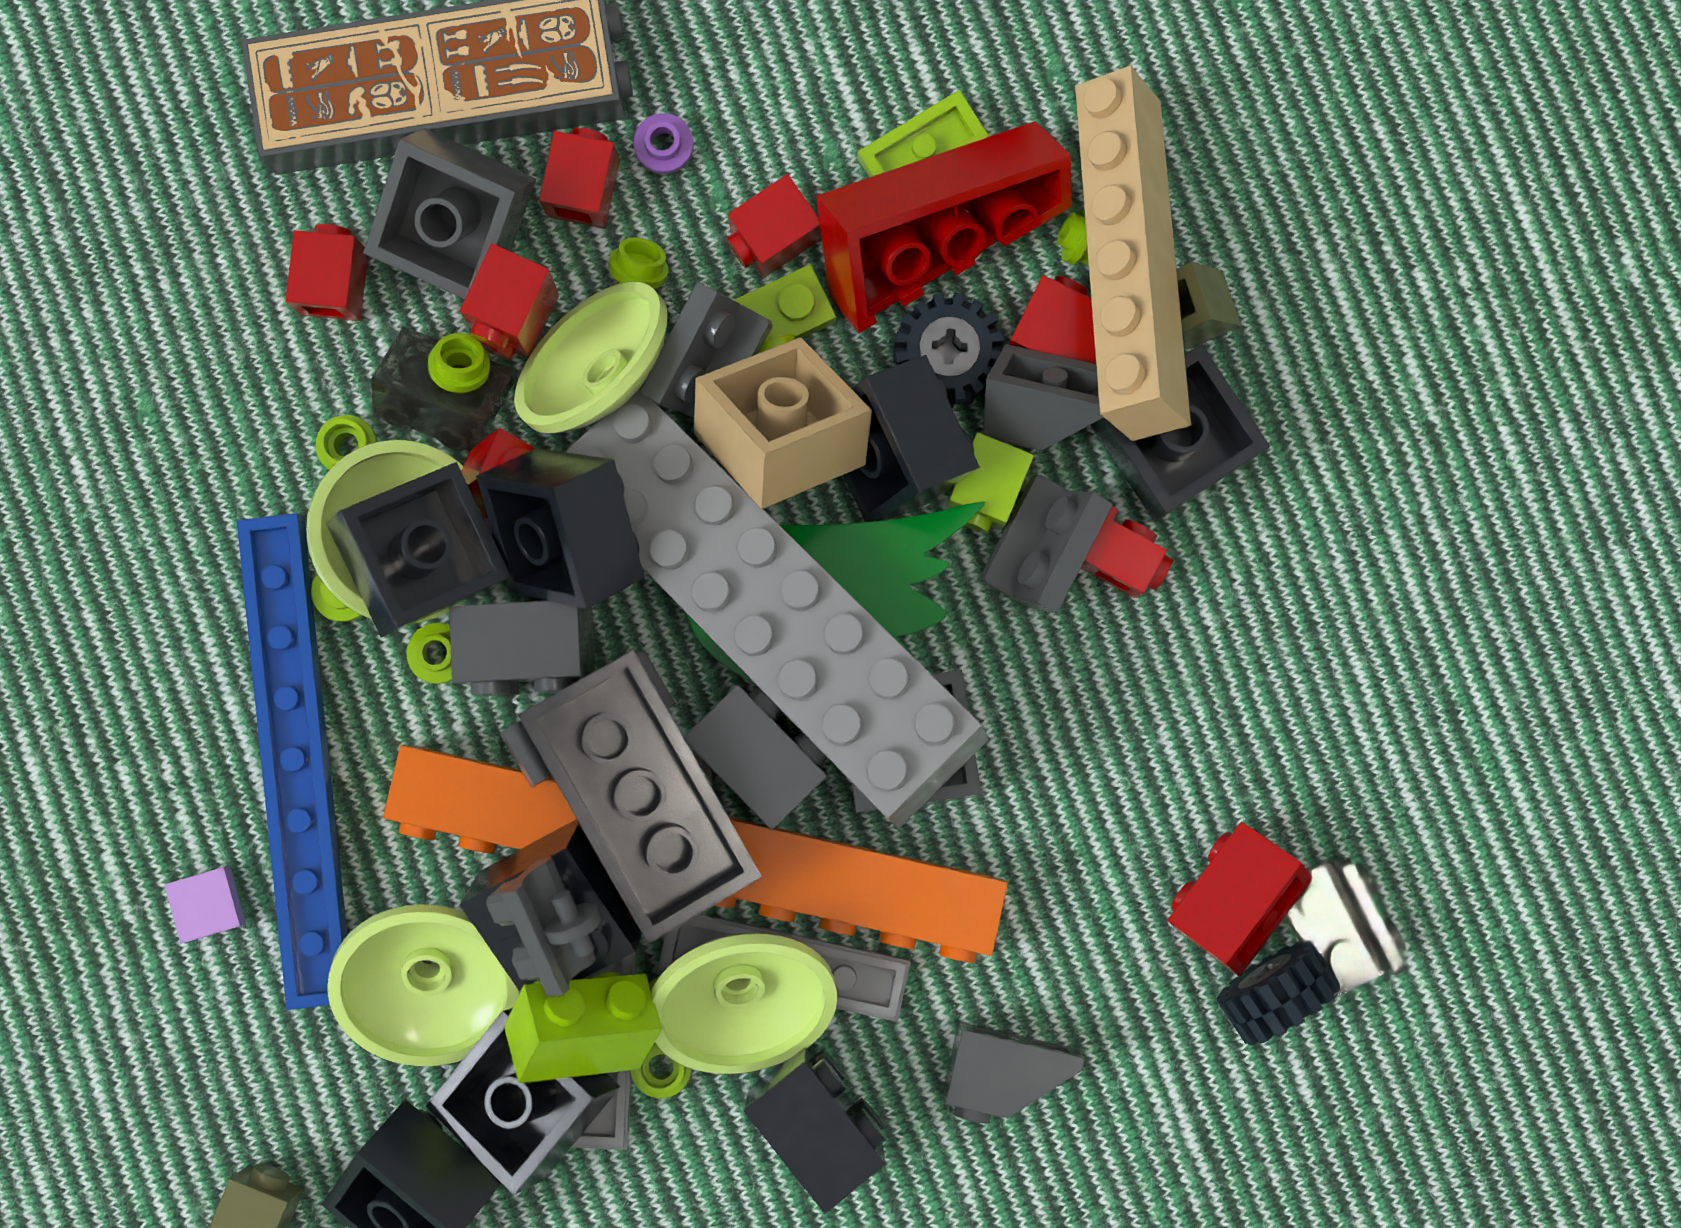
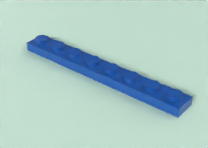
M294 513L237 520L286 1010L330 1005L328 998L329 972L334 955L347 936L305 522L303 515Z

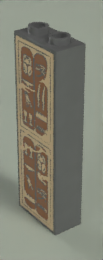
M488 0L242 39L258 156L275 175L395 156L401 138L424 128L461 145L626 119L623 98L633 97V88L627 60L617 62L614 41L624 39L618 2L607 4L606 0Z

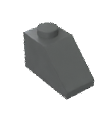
M1005 344L986 378L983 434L1012 446L1042 451L1103 418L1100 414L1097 364Z
M958 1021L942 1094L946 1105L955 1106L953 1113L955 1116L972 1122L989 1124L991 1115L1008 1119L1081 1072L1085 1058L1076 1048Z

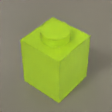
M977 432L972 443L974 456L980 468L955 484L946 508L950 509L984 501V506L964 526L982 533H988L991 526L1002 530L1007 523L1034 455Z

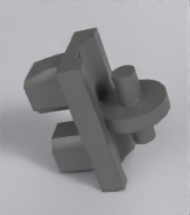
M552 857L536 860L518 878L503 883L487 898L486 905L494 923L502 926L515 925L522 939L513 948L512 957L513 965L520 980H540L547 997L563 995L569 989V983L572 978L596 960L593 952L595 948L589 933L600 925L602 915L598 906L594 903L575 905L570 891L564 887Z

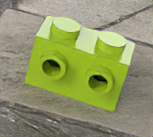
M615 972L602 973L590 979L571 980L569 989L559 996L547 997L540 980L531 984H525L504 1026L518 1083L640 1069L663 1029L655 1003L652 1002L646 973L621 976Z

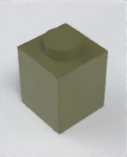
M1190 262L1176 269L1184 349L1194 348L1241 326L1223 270L1195 262Z
M256 1164L253 1168L247 1166L228 1180L209 1228H289L304 1188L290 1183V1176L279 1168L265 1164Z

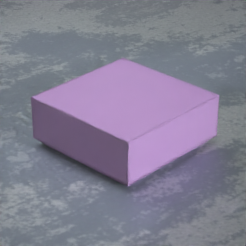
M230 866L221 867L164 885L180 944L246 925Z

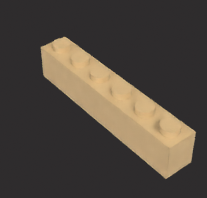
M1130 65L1076 85L1075 90L1100 414L1129 439L1135 441L1191 426L1161 101Z

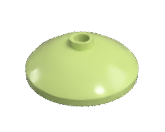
M625 282L595 293L570 310L542 338L521 371L514 396V404L519 417L529 427L538 432H569L583 428L608 416L629 401L646 381L665 341L668 314L662 297L650 285L642 282Z
M388 440L368 444L356 449L343 457L327 472L319 483L309 506L306 526L307 543L313 565L319 577L332 594L353 611L371 618L326 523L344 508L454 462H457L460 470H462L463 466L457 460L443 451L426 444L406 440ZM462 601V602H460V603H457V604H455V605H453V606H459V605L462 604L464 601ZM446 608L438 613H435L415 623L426 622L438 618L448 613L449 608Z
M437 905L397 907L374 915L359 924L345 937L338 947L328 978L329 1003L333 1015L344 1032L370 1053L395 1063L412 1066H439L463 1060L503 1010L514 1007L520 992L466 913ZM423 960H429V961H433V962H436V963L427 964V963H424V962H422V961H423Z
M767 933L733 934L703 943L674 961L660 975L651 991L652 1002L655 1003L663 1028L655 1041L657 1046L669 1058L679 1064L695 1070L717 1074L753 1072L789 1060L803 1048L811 1046L824 1033L834 1016L837 1005V990L834 977L829 965L820 954L796 940Z

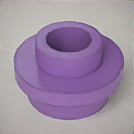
M667 113L652 115L638 126L634 135L633 144L639 162L651 172L657 174L677 172L689 162L692 156L694 141L691 130L682 119L675 115ZM659 134H669L674 138V143L667 150H658L652 146L654 138Z

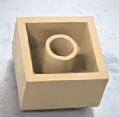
M801 337L699 376L695 380L694 434L761 510L860 468L866 463L872 410Z

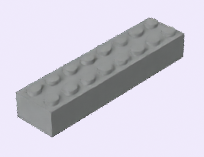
M639 389L623 406L598 420L566 453L614 459L616 469L624 484L623 496L631 527L639 542V558L642 568L885 817L899 829L989 740L982 724L763 509L761 510L750 496L653 400L640 394L641 389Z

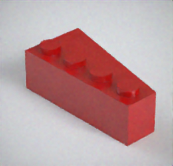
M1034 121L817 195L829 297L858 334L877 323L875 314L898 301L903 307L923 296L922 286L949 270H952L955 275L960 274L975 265V259L979 254L999 241L1003 246H1006L1072 207L1071 155Z

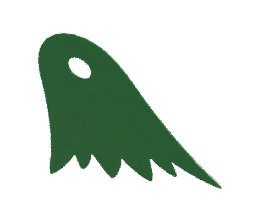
M985 502L965 504L939 512L885 521L834 525L780 526L914 657L906 645L897 637L927 629L943 620L947 614L941 606L910 588V585L926 581L948 568V561L925 556V553L944 542L967 524L980 511ZM688 615L692 629L701 645L728 669L758 686Z

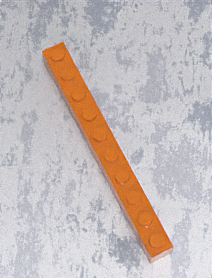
M400 745L383 819L401 822L398 831L400 834L420 839L435 840L437 831L460 836L459 847L488 854H495L497 844L522 849L577 819L553 777L531 788L520 769L413 745ZM729 817L762 877L715 904V906L734 908L737 898L759 903V915L777 920L794 922L796 912L821 917L819 928L839 934L854 936L856 926L881 931L879 942L896 947L915 949L916 940L918 939L940 944L939 955L958 961L975 963L977 953L992 956L1008 882L1004 879L775 827L771 830L767 825Z

